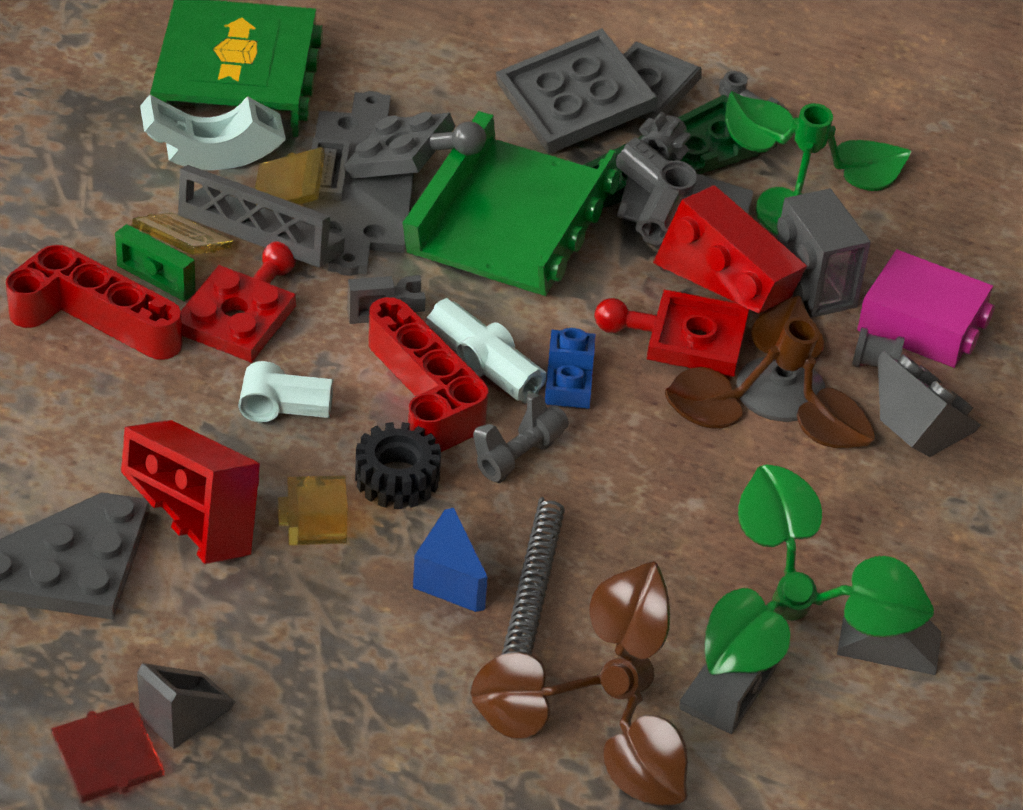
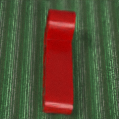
M64 245L47 246L16 268L6 278L9 318L16 326L22 328L40 326L62 310L153 359H170L178 355L182 350L181 310L176 303Z
M385 297L373 302L369 309V348L414 394L415 397L409 403L408 423H410V430L414 431L417 426L424 428V437L431 433L436 438L435 444L439 443L441 452L473 438L475 428L486 425L488 387L485 382L405 302L393 297Z

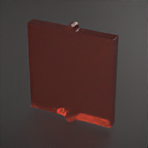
M133 702L100 713L90 711L85 718L51 728L52 738L81 803L117 791L124 794L128 792L129 787L165 776L164 767Z

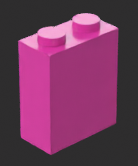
M896 249L864 297L857 331H861V327L868 328L870 334L895 340L898 336L905 337L904 349L955 368L963 353L969 355L972 353L980 333L978 328L986 329L990 323L995 309V305L989 303L993 285Z

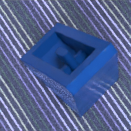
M445 509L415 554L413 588L474 612L485 610L488 577L455 509Z

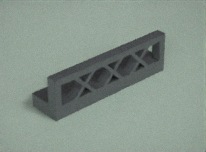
M190 165L180 168L179 216L262 247H266L271 242H282L291 250L294 259L319 268L344 253L345 237L329 232V215ZM194 182L202 184L203 187L194 192Z

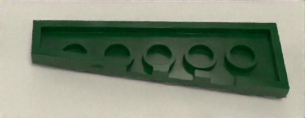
M725 94L678 117L685 124L687 133L691 134V137L685 143L689 151L680 161L691 165L696 174H703L746 158H756L760 153H763L743 148L730 136L725 120L728 100ZM776 141V144L774 145V147H773L772 149L778 147V142H777V141ZM626 144L614 149L616 151V158ZM607 153L584 165L598 169L599 161L601 158L604 159ZM620 170V182L616 192L607 196L603 203V208L621 202L628 175Z

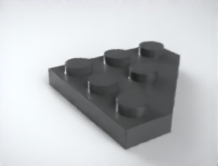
M101 492L1 538L0 603L114 620L150 513L149 502L144 498Z

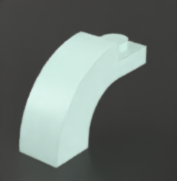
M149 95L140 105L144 132L157 142H165L169 161L181 166L190 165L201 170H222L241 167L263 158L286 140L281 115L248 96L232 111L215 117L189 115L152 95Z

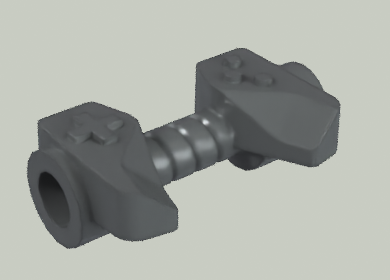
M528 391L527 409L518 428L519 435L508 443L505 442L494 425L487 424L475 428L473 436L478 456L477 464L482 474L491 481L501 483L514 470L517 458L533 447L541 450L549 448L554 440L561 436L564 430L568 428L569 421L565 412L555 405L547 408L543 396Z

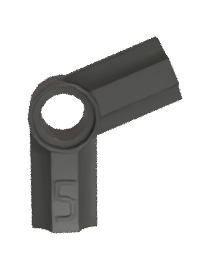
M635 137L626 143L624 149L617 156L616 167L651 194L637 222L636 231L643 236L644 241L658 246L662 243L681 200L693 194L697 174L691 165L678 160L669 161L642 139Z

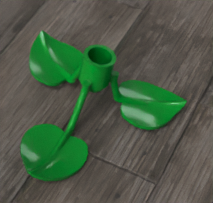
M733 91L730 92L725 111L726 125L730 136L738 145L755 152H767L774 147L776 141L780 144H786L795 134V141L800 150L803 151L794 191L785 187L769 188L762 192L756 204V214L759 221L777 237V222L782 214L784 198L802 194L811 153L819 152L826 146L827 141L834 167L836 169H844V178L849 184L869 191H879L890 187L898 178L911 154V150L867 140H848L837 146L834 136L836 127L831 126L833 114L829 108L822 104L811 103L805 105L800 111L799 118L795 117L793 119L787 109L770 101L744 97Z
M765 464L757 467L741 495L738 504V519L745 535L758 545L776 547L786 542L785 576L779 581L772 601L765 605L762 597L750 588L733 590L725 594L716 603L710 614L705 632L704 650L706 665L711 675L757 673L774 667L785 657L789 649L791 635L786 620H799L807 615L812 604L821 606L825 601L842 595L850 596L844 607L846 622L858 632L872 637H893L912 632L922 627L933 617L934 607L920 580L910 567L902 561L888 556H874L859 563L852 573V586L842 585L822 593L817 592L814 581L808 575L796 572L795 539H808L815 536L819 531L822 522L820 500L813 488L796 473L783 467Z

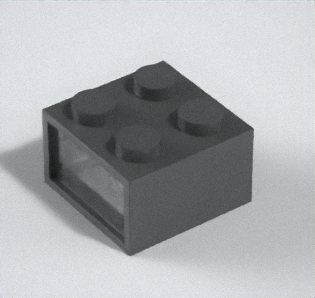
M831 188L784 198L782 214L777 222V240L807 265L792 294L793 297H801L805 309L811 318L856 308L871 241Z

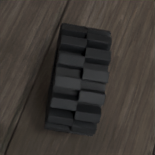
M394 422L385 423L384 431L378 425L371 428V436L364 433L361 436L360 443H357L355 481H357L358 490L360 492L365 491V498L370 502L378 497V506L385 508L388 501L394 502V509H402L403 502L408 501L410 508L418 506L419 497L426 502L431 498V492L435 493L437 491L438 482H440L441 448L439 443L435 444L436 438L431 433L424 437L425 429L419 426L414 431H411L410 423L402 422L401 429H395ZM389 462H405L412 466L404 469H394L384 464Z

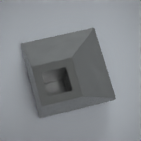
M885 351L878 357L880 420L912 448L931 457L973 434L981 426L980 423L969 415L973 407L955 392H950L941 385L942 381L925 367L919 366L904 354L898 360Z

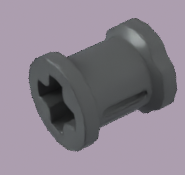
M861 327L852 366L859 367L861 364L878 367V357L883 351L898 360L902 353L905 337L898 336L895 340L872 335L869 333L868 328Z

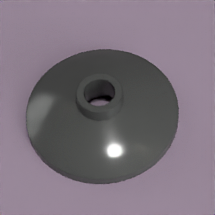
M765 357L750 361L740 370L736 389L741 386ZM774 360L748 391L740 397V400L749 410L764 418L782 422L798 421L797 411L803 403L808 402L804 397V368H800L797 371H787L778 366L776 360ZM813 369L812 388L813 392L817 395L826 386L820 374Z

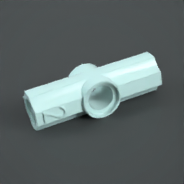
M448 298L436 303L432 312L426 317V324L479 377L482 375L487 376L517 401L521 400L526 404L528 391L538 394L539 390L545 385L547 372L515 348L511 334L503 325L491 323L486 326L455 301H450Z

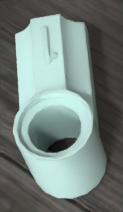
M257 361L246 368L238 404L239 411L245 418L258 423L272 421L279 413L330 418L334 379L287 375L274 363Z

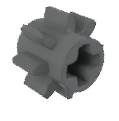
M661 112L655 120L648 118L639 128L640 132L644 135L641 139L669 161H673V159L680 161L689 151L685 143L689 140L691 134L687 133L685 124L675 116H666L664 112Z

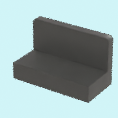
M705 664L680 699L679 708L732 735L776 670L777 664L768 670L757 673H728L721 675H711Z

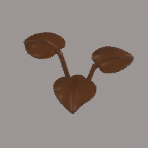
M800 296L787 299L769 308L754 322L751 329L752 340L759 350L767 353V356L740 387L732 390L731 383L721 373L710 368L696 367L681 372L665 390V396L669 404L688 421L712 429L729 427L739 421L743 414L742 406L736 399L742 397L768 366L776 360L778 366L787 371H797L800 368H804V397L808 402L803 403L799 407L797 420L803 432L810 439L823 446L832 448L863 447L870 445L875 440V434L869 420L861 408L848 395L833 388H823L817 395L813 392V368L816 364L815 359L823 351L824 340L819 328L807 313Z
M652 561L609 577L596 588L592 595L589 614L593 629L603 641L617 643L615 653L619 656L607 662L601 673L553 686H545L546 671L540 659L528 653L510 652L492 659L481 668L473 681L470 694L474 706L496 731L510 738L521 739L537 734L548 722L550 705L546 696L602 684L606 693L616 699L627 698L628 700L620 720V727L623 733L611 737L604 746V763L609 776L617 787L635 799L656 805H674L687 800L686 777L688 756L680 731L668 719L657 715H644L636 719L631 725V719L637 704L643 701L640 692L648 689L654 680V668L648 658L652 657L663 647L670 628V606L667 587L658 564Z

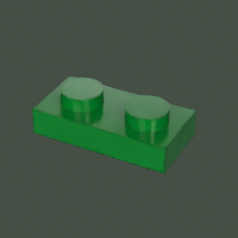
M125 224L115 232L118 267L184 302L196 293L195 259L128 224Z

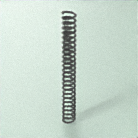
M544 497L538 500L535 520L533 521L502 655L510 652H527L532 655L531 650L534 649L533 643L536 639L535 635L539 626L538 621L541 618L540 613L544 604L543 599L546 596L545 591L549 583L548 577L551 574L550 570L554 561L553 556L557 548L556 542L559 539L558 535L562 526L561 521L565 513L564 506L556 501H544ZM554 504L560 508V511L550 507L543 508V506ZM547 511H553V512H556L557 514H551V513H548ZM545 518H552L555 521H550ZM544 524L551 525L553 528L546 527ZM540 538L548 539V540H550V541H544V540H541ZM537 552L545 553V554H547V555H541V554H538Z

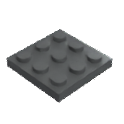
M603 28L496 72L499 87L548 154L658 109L655 94Z

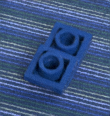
M577 328L551 329L545 390L546 405L590 408L596 334L585 333Z

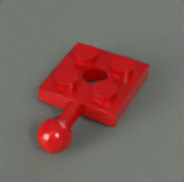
M278 241L268 244L262 254L263 265L253 277L218 265L181 310L182 336L252 363L296 307L295 293L270 284L277 275L288 274L296 265L297 259H294L288 246ZM231 310H241L245 312L237 313L233 316H228L225 314Z
M664 289L657 315L630 311L623 301L616 298H608L598 304L595 309L594 318L597 326L607 333H617L625 327L652 332L646 360L687 368L705 367L723 375L734 377L749 309L738 303ZM701 330L706 332L707 334L697 335L692 333L691 331Z

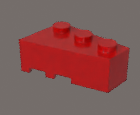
M715 185L681 200L653 261V264L758 314L791 298L807 267L804 262Z
M173 420L125 427L121 473L153 508L162 507L174 520L172 521L171 528L179 536L188 535L200 548L196 554L204 564L251 555L257 491L260 481V463Z

